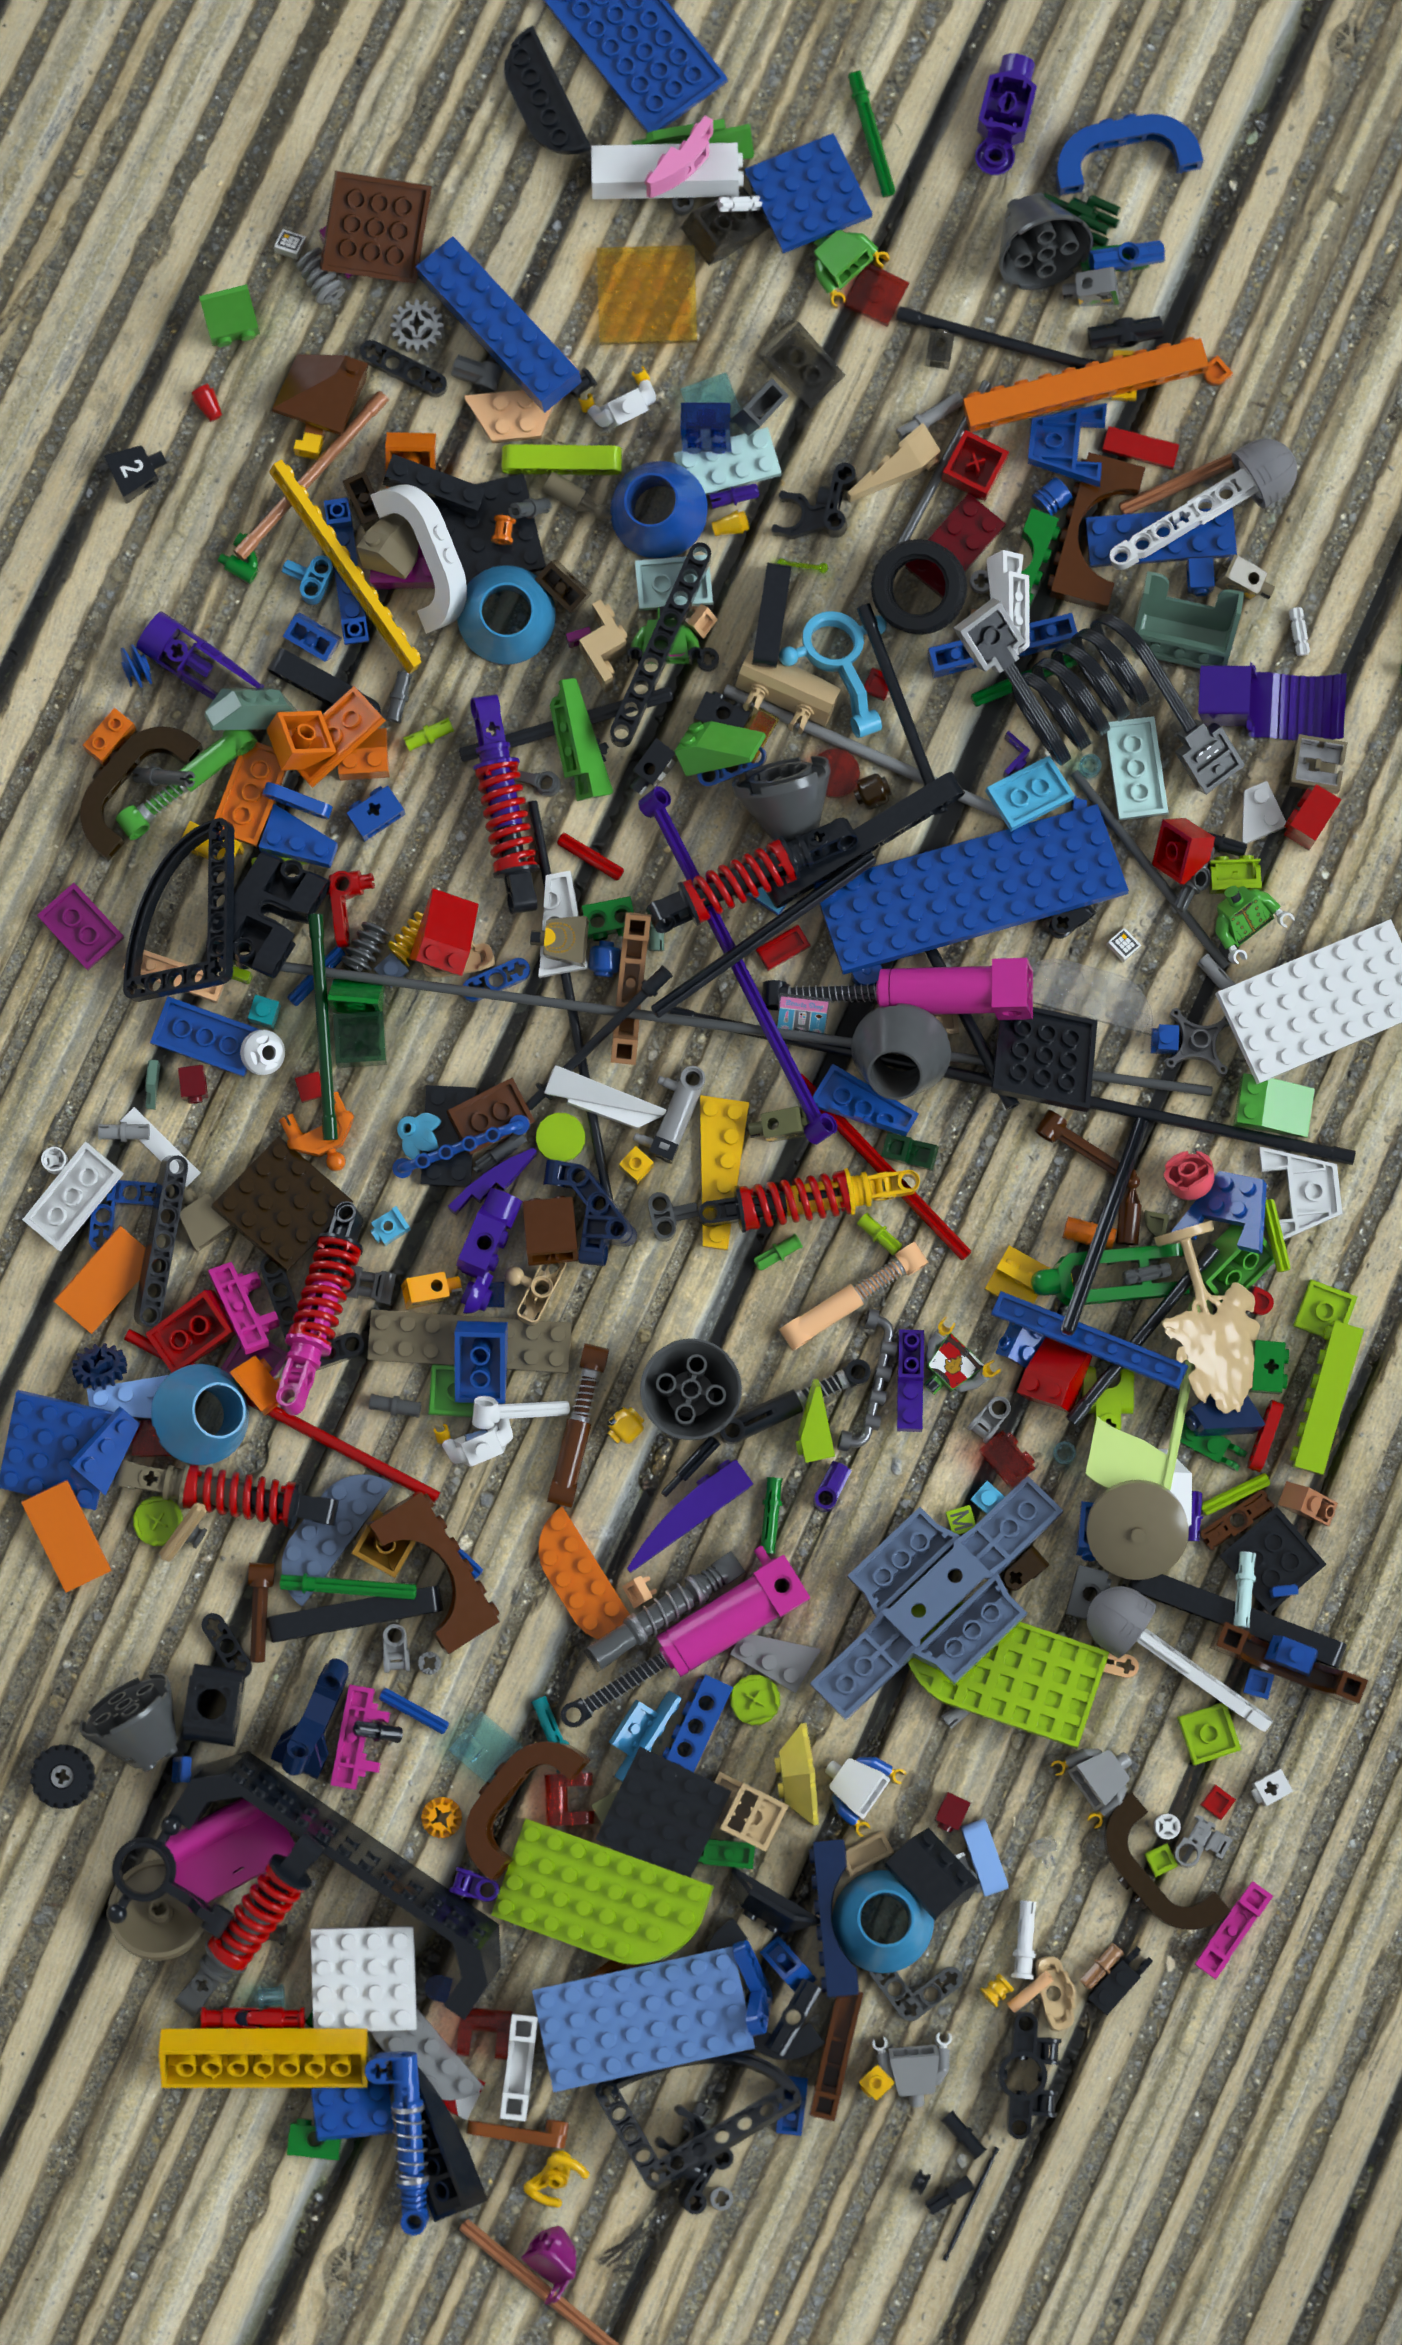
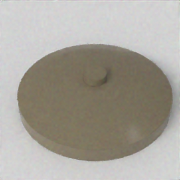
M1129 1480L1110 1487L1097 1498L1090 1509L1086 1531L1090 1550L1102 1567L1110 1573L1125 1579L1144 1580L1163 1574L1176 1564L1186 1548L1189 1525L1181 1502L1170 1490L1151 1481Z
M163 1859L146 1861L133 1867L122 1877L131 1889L143 1893L151 1892L159 1888L164 1881L166 1874L165 1863ZM116 1885L111 1893L108 1908L112 1904L118 1903L123 1895ZM168 1893L148 1902L131 1900L126 1908L127 1917L122 1923L114 1924L109 1921L115 1938L124 1949L139 1958L152 1961L169 1960L186 1953L200 1941L206 1932L201 1927L204 1920L193 1912L191 1913L187 1905Z

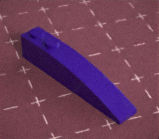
M727 1459L716 1467L719 1472L712 1477L706 1474L696 1482L698 1487L675 1505L642 1544L627 1567L629 1573L635 1571L753 1486L754 1483L736 1459L732 1462Z

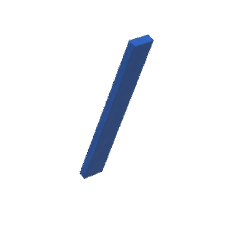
M1000 1291L991 1313L994 1317L1179 1390L1188 1369L1186 1364H1181L1176 1360L1078 1322L1076 1331L1072 1336L1061 1332V1327L1065 1316Z

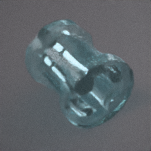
M279 1984V1987L269 1988L258 1986L259 2009H263L264 2006L268 2005L285 2007L284 1984Z

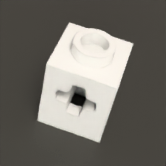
M1281 1769L1252 1783L1254 1789L1251 1790L1258 1804L1262 1802L1263 1806H1268L1294 1792ZM1267 1782L1270 1785L1274 1784L1276 1786L1273 1790L1274 1795L1265 1793L1264 1790L1267 1788Z

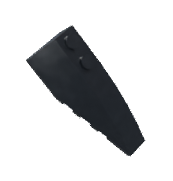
M418 2067L419 2092L424 2104V2110L421 2111V2120L425 2121L422 2124V2134L426 2135L423 2138V2148L427 2149L423 2153L424 2161L428 2162L421 2172L429 2175V2184L425 2191L426 2200L433 2220L437 2222L484 2203L488 2199L458 2126L431 2082Z

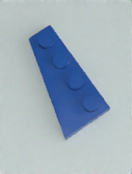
M832 1064L813 1095V1099L820 1110L902 1136L908 1134L919 1113L896 1100L882 1097L869 1084Z

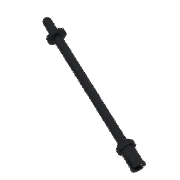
M661 965L648 980L644 979L641 982V990L562 1068L573 1071L647 997H655L658 994V990L673 977L671 972ZM548 1081L544 1085L539 1082L536 1084L539 1090L526 1102L530 1111L545 1097L549 1100L553 1099L552 1095L544 1094Z

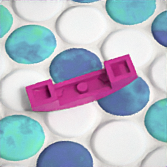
M1252 1881L1231 1908V1912L1219 1925L1194 1965L1216 1980L1255 1920L1260 1917L1269 1904L1273 1895Z

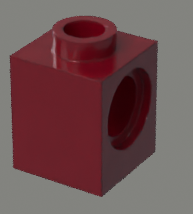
M197 1065L178 1068L181 1098L183 1101L188 1100V1104L202 1103L204 1098H208L204 1066Z
M946 1792L934 1819L939 1822L937 1827L949 1833L953 1829L959 1831L971 1802Z

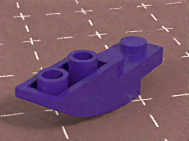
M899 1329L897 1431L922 1432L924 1330Z

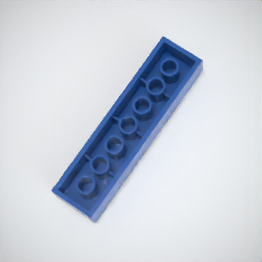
M454 236L416 266L419 279L544 413L582 382L579 370Z

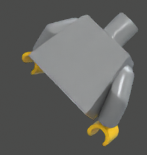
M1080 1749L1065 1757L1063 1762L1054 1761L1051 1767L1057 1763L1062 1765V1772L1055 1774L1056 1776L1063 1775L1066 1772V1768H1071L1067 1771L1093 1809L1095 1811L1100 1810L1099 1812H1091L1087 1817V1821H1089L1093 1816H1097L1100 1821L1094 1828H1099L1102 1825V1819L1104 1817L1108 1818L1115 1808L1122 1804L1127 1791L1125 1784L1130 1780L1125 1769L1132 1762L1130 1757L1124 1752L1115 1757L1110 1750L1102 1752L1099 1749Z

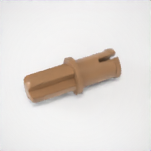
M1111 1943V1946L1099 1959H1094L1095 1963L1080 1979L1081 1983L1087 1989H1092L1106 1973H1110L1111 1967L1124 1955L1123 1951L1114 1943Z

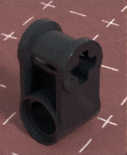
M1091 905L1054 915L1049 924V932L1054 938L1063 939L1090 920L1096 914V911ZM1064 922L1066 924L1065 928L1057 927L1058 923L1061 924Z

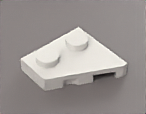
M1267 781L1244 790L1242 842L1249 844L1285 828L1286 821Z

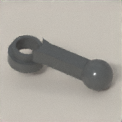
M519 771L521 777L514 779L516 782L534 785L536 790L545 797L556 795L561 787L559 777L550 771H545L541 774ZM551 777L553 780L552 786L549 789H542L541 783L543 779Z

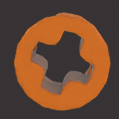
M495 515V532L491 536V541L501 545L513 544L511 534L512 527L516 524V519L507 515Z

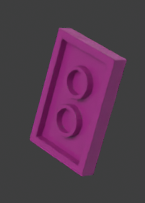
M74 882L37 915L87 971L125 938Z

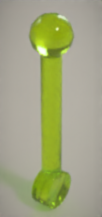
M780 558L777 561V564L819 570L820 573L828 571L826 563L814 565L790 562L784 558Z

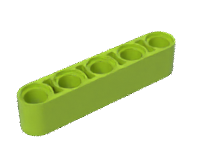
M509 444L502 446L501 471L506 474L524 473L528 475H551L552 472L558 475H619L622 473V448L611 445Z

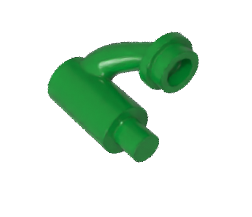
M240 532L233 545L237 547L248 534ZM254 550L247 557V563L234 555L229 557L223 553L218 558V562L225 566L224 570L248 584H251L257 576L258 560Z

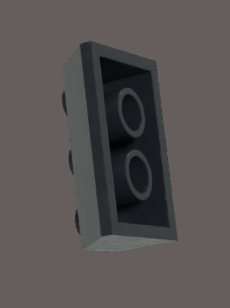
M930 1828L909 1839L884 1865L934 1920L939 1919L969 1901L980 1883Z

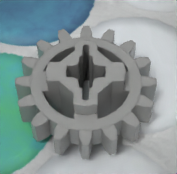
M418 299L415 300V305H411L409 301H406L405 309L399 306L397 308L399 315H392V319L396 323L390 324L391 330L395 331L392 333L393 339H399L397 342L398 346L402 347L405 344L406 352L408 353L411 348H415L416 354H419L420 348L429 352L428 345L430 344L436 347L437 342L435 338L442 339L440 331L444 330V324L439 323L442 320V315L436 314L437 307L433 306L429 309L428 301L420 305ZM422 313L426 314V315L429 316L431 319H426V318L422 315ZM418 319L420 326L418 334L416 335V330H414L415 324H417ZM427 334H430L426 339L422 340ZM404 335H409L413 340L406 338Z

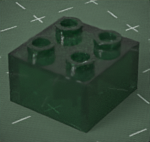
M383 1011L333 1014L337 1068L387 1065L385 1015Z

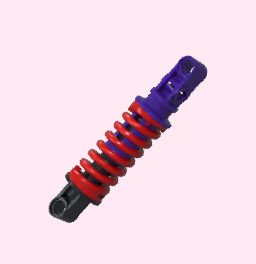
M495 694L474 697L470 700V708L479 747L476 748V754L479 755L480 763L473 766V771H475L476 778L479 779L478 790L485 794L481 797L480 801L483 806L487 807L483 811V816L489 820L485 828L488 832L492 833L488 837V842L494 845L490 854L493 858L498 859L493 863V877L504 879L507 904L511 914L536 911L537 896L533 887L531 873L540 870V866L534 857H531L536 854V851L534 849H523V844L532 843L533 837H521V831L529 830L531 825L529 823H522V818L528 816V811L520 810L519 805L525 804L526 799L524 797H517V792L523 790V785L515 784L514 779L521 777V773L518 771L520 761L518 758L510 757L509 755L511 746L510 742H506L498 696ZM488 728L490 731H494V734L492 735L491 732H486V729Z

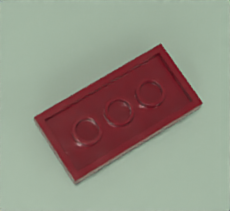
M968 493L928 540L950 550L960 561L966 572L1005 528L1006 523ZM917 559L905 565L909 572L943 598L946 582L942 571L935 563L929 560Z

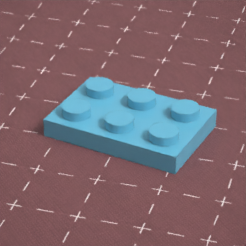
M1050 755L988 786L985 790L1010 831L1068 803L1075 797Z

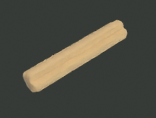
M195 1503L160 1550L159 1554L163 1561L170 1562L173 1560L205 1516L207 1510L204 1504Z

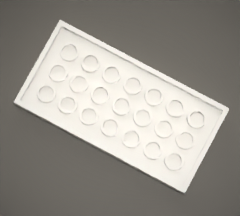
M1391 919L1225 988L1215 994L1256 1084L1402 1023V942Z

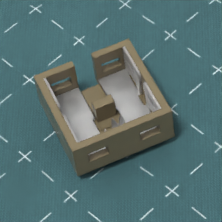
M1298 734L1289 786L1313 790L1317 784L1330 793L1338 794L1341 788L1343 771L1339 770L1337 773V766H1342L1345 762L1348 742Z

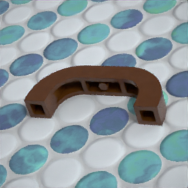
M538 1742L521 1748L506 1763L502 1762L494 1772L495 1778L491 1783L487 1782L480 1789L479 1794L481 1796L469 1813L465 1830L466 1845L470 1857L477 1868L490 1880H498L513 1861L497 1845L493 1835V1825L499 1812L531 1771L545 1764L556 1768L569 1780H576L591 1759L579 1749L565 1743Z

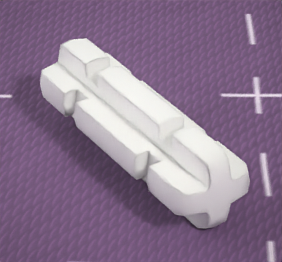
M760 196L720 197L716 205L720 212H726L729 209L730 211H749V208L751 211L760 210L763 202L759 201Z
M1301 607L1292 608L1289 611V616L1292 621L1291 628L1294 643L1297 644L1295 646L1296 655L1304 656L1309 654L1310 648L1309 643H1306L1308 636L1305 620H1302L1304 617L1303 609Z

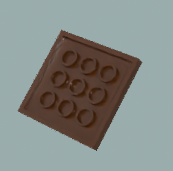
M335 170L320 269L416 284L418 275L416 266L420 263L432 186Z

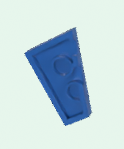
M119 1406L69 1464L106 1496L140 1423Z

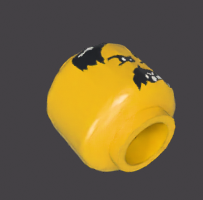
M622 1407L607 1421L610 1429L607 1434L617 1444L620 1441L630 1444L643 1432L644 1426L642 1423L644 1419L632 1407L629 1409Z

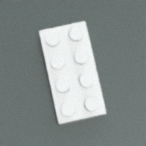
M85 1142L22 1220L53 1247L62 1251L124 1173L89 1143Z

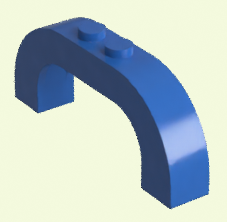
M1129 114L1119 120L1104 119L1098 124L1079 130L1063 147L1056 169L1058 195L1064 196L1083 192L1084 179L1081 163L1087 155L1095 151L1145 141L1159 142L1171 151L1177 174L1201 169L1204 161L1198 140L1191 130L1180 121L1166 115L1146 114L1137 116V114Z

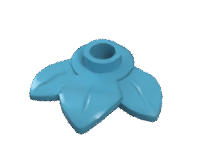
M422 1113L416 1118L406 1116L399 1121L397 1132L399 1137L403 1139L402 1149L406 1156L415 1159L420 1154V1150L429 1152L439 1148L437 1139L432 1132L442 1122L439 1117L430 1113ZM408 1124L411 1125V1131L409 1133L406 1132V1126Z

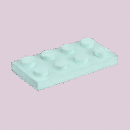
M768 427L755 430L749 436L744 433L674 453L676 464L689 470L698 479L706 496H709L710 493L729 490L731 486L737 488L781 476V469Z
M1155 717L1108 722L1110 730L1106 732L1118 820L1167 815L1168 805Z

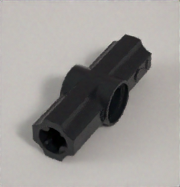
M1160 316L1134 320L1132 317L1115 320L1112 324L1093 326L1087 329L1091 350L1111 346L1128 348L1138 344V342L1161 339L1164 336Z
M804 1978L802 1979L789 2004L783 2010L782 2016L766 2042L765 2047L785 2057L822 1991L821 1988ZM791 2011H797L801 2015L799 2023L795 2025L789 2024L786 2021V2016Z

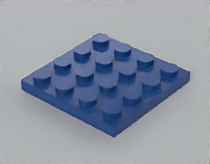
M834 133L744 169L755 196L761 197L759 199L760 202H763L761 209L783 254L831 235L837 230H843L872 218V211Z
M17 1390L0 1471V1488L34 1496L68 1479L80 1506L96 1510L101 1491L73 1468L69 1462L114 1412Z

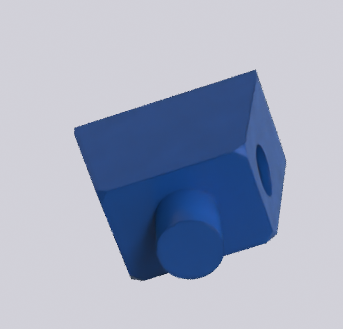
M1273 1635L1264 1659L1310 1677L1318 1651L1287 1637Z

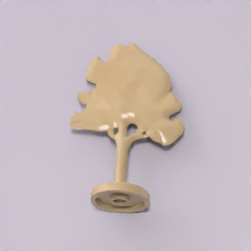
M1208 1221L1154 1237L1158 1247L1179 1241L1195 1291L1192 1311H1185L1172 1318H1166L1162 1325L1165 1328V1334L1170 1339L1174 1337L1183 1345L1177 1349L1176 1360L1182 1364L1187 1359L1195 1365L1196 1369L1189 1374L1188 1379L1196 1397L1206 1403L1207 1396L1211 1394L1215 1399L1216 1407L1227 1414L1233 1409L1240 1412L1244 1399L1247 1397L1249 1389L1252 1388L1255 1360L1254 1342L1257 1340L1260 1324L1256 1320L1249 1318L1245 1313L1246 1311L1254 1312L1255 1298L1243 1285L1232 1283L1223 1296L1211 1295L1205 1288L1191 1238L1213 1231V1222ZM1206 1300L1216 1305L1218 1308L1217 1313L1212 1315L1209 1312ZM1197 1305H1199L1201 1309V1312L1199 1313L1197 1311Z

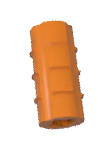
M1068 1217L1062 1238L1091 1245L1098 1224L1081 1220V1218ZM1111 1229L1105 1249H1112L1117 1229Z

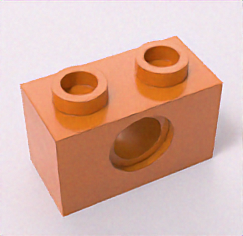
M114 708L85 741L83 747L90 756L105 767L110 761L108 760L110 754L116 748L120 749L136 731V727L132 721Z

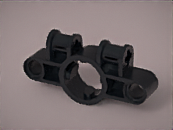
M1026 2011L1020 2012L1014 2017L1011 2052L1001 2060L997 2069L998 2083L1001 2089L1008 2095L1007 2131L1013 2138L1018 2140L1025 2139L1030 2134L1032 2116L1057 2117L1055 2097L1058 2095V2091L1044 2089L1047 2083L1045 2064L1060 2065L1058 2050L1059 2044L1062 2043V2039L1037 2037L1038 2021L1032 2013ZM1023 2016H1029L1032 2020V2027L1026 2031L1021 2030L1019 2027V2020ZM1016 2057L1019 2060H1028V2057L1036 2061L1040 2068V2071L1037 2072L1039 2084L1028 2094L1027 2091L1016 2090V2093H1013L1004 2082V2079H1007V2069L1005 2067L1010 2060ZM1017 2120L1024 2121L1026 2125L1025 2131L1022 2134H1015L1012 2131V2125Z

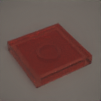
M869 263L860 272L844 306L888 327L910 282Z

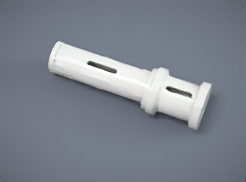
M1020 1901L1017 1949H1014L1013 1952L1015 1964L1014 1973L1011 1974V1978L1034 1980L1032 1962L1036 1954H1034L1035 1951H1032L1036 1902Z

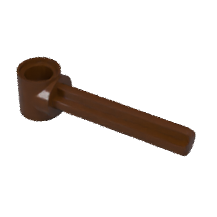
M1047 1110L1035 1129L1039 1136L1051 1143L1056 1142L1058 1139L1110 1174L1116 1175L1120 1163L1118 1160L1066 1128L1067 1121L1062 1116L1052 1110Z
M249 1562L248 1585L253 1587L250 1661L253 1663L265 1662L268 1587L274 1586L275 1563Z

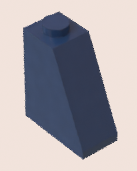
M1248 1395L1244 1399L1240 1412L1233 1409L1227 1414L1223 1413L1216 1407L1215 1399L1211 1396L1206 1399V1403L1202 1401L1196 1404L1185 1414L1186 1425L1196 1436L1254 1434L1266 1425Z

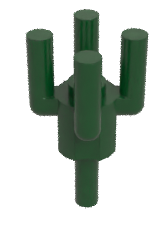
M1044 193L1045 198L1083 220L1090 229L1106 236L1109 233L1110 226L1116 229L1120 223L1119 219L1097 210L1096 207L1115 216L1119 215L1121 207L1094 195L1089 196L1087 203L1075 197L1068 203ZM1091 231L1093 243L1099 246L1108 245V238Z

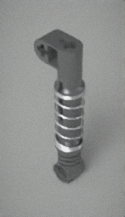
M730 1551L712 1563L711 1567L708 1566L706 1571L702 1570L701 1574H691L685 1577V1587L677 1583V1588L671 1592L665 1590L666 1595L659 1600L654 1598L655 1603L648 1608L643 1605L644 1610L636 1616L634 1613L627 1616L621 1626L588 1646L583 1652L595 1670L599 1672L635 1645H642L648 1642V1636L656 1637L657 1630L660 1628L667 1629L669 1622H678L679 1616L690 1614L691 1608L694 1605L697 1607L704 1605V1603L709 1601L712 1592H717L723 1585H728L746 1571L733 1552Z

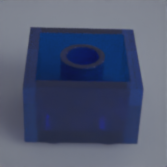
M681 403L680 432L682 451L690 454H699L701 452L723 454L725 452H732L731 404Z

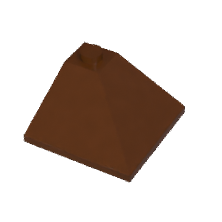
M297 354L272 407V412L341 436L366 383L368 363L346 355Z

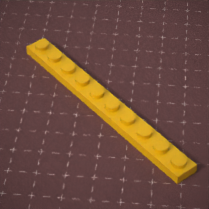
M282 459L274 463L269 471L270 475L326 556L330 559L406 672L410 674L417 670L422 663L421 657L417 649L411 647L406 640L407 637L401 627H397L394 623L390 610L386 606L383 607L378 599L376 590L365 581L361 568L355 566L350 559L351 556L348 549L343 545L341 546L336 539L337 536L334 529L330 525L327 526L323 520L321 510L312 504L305 487L299 485L294 478L295 475L289 465H285Z

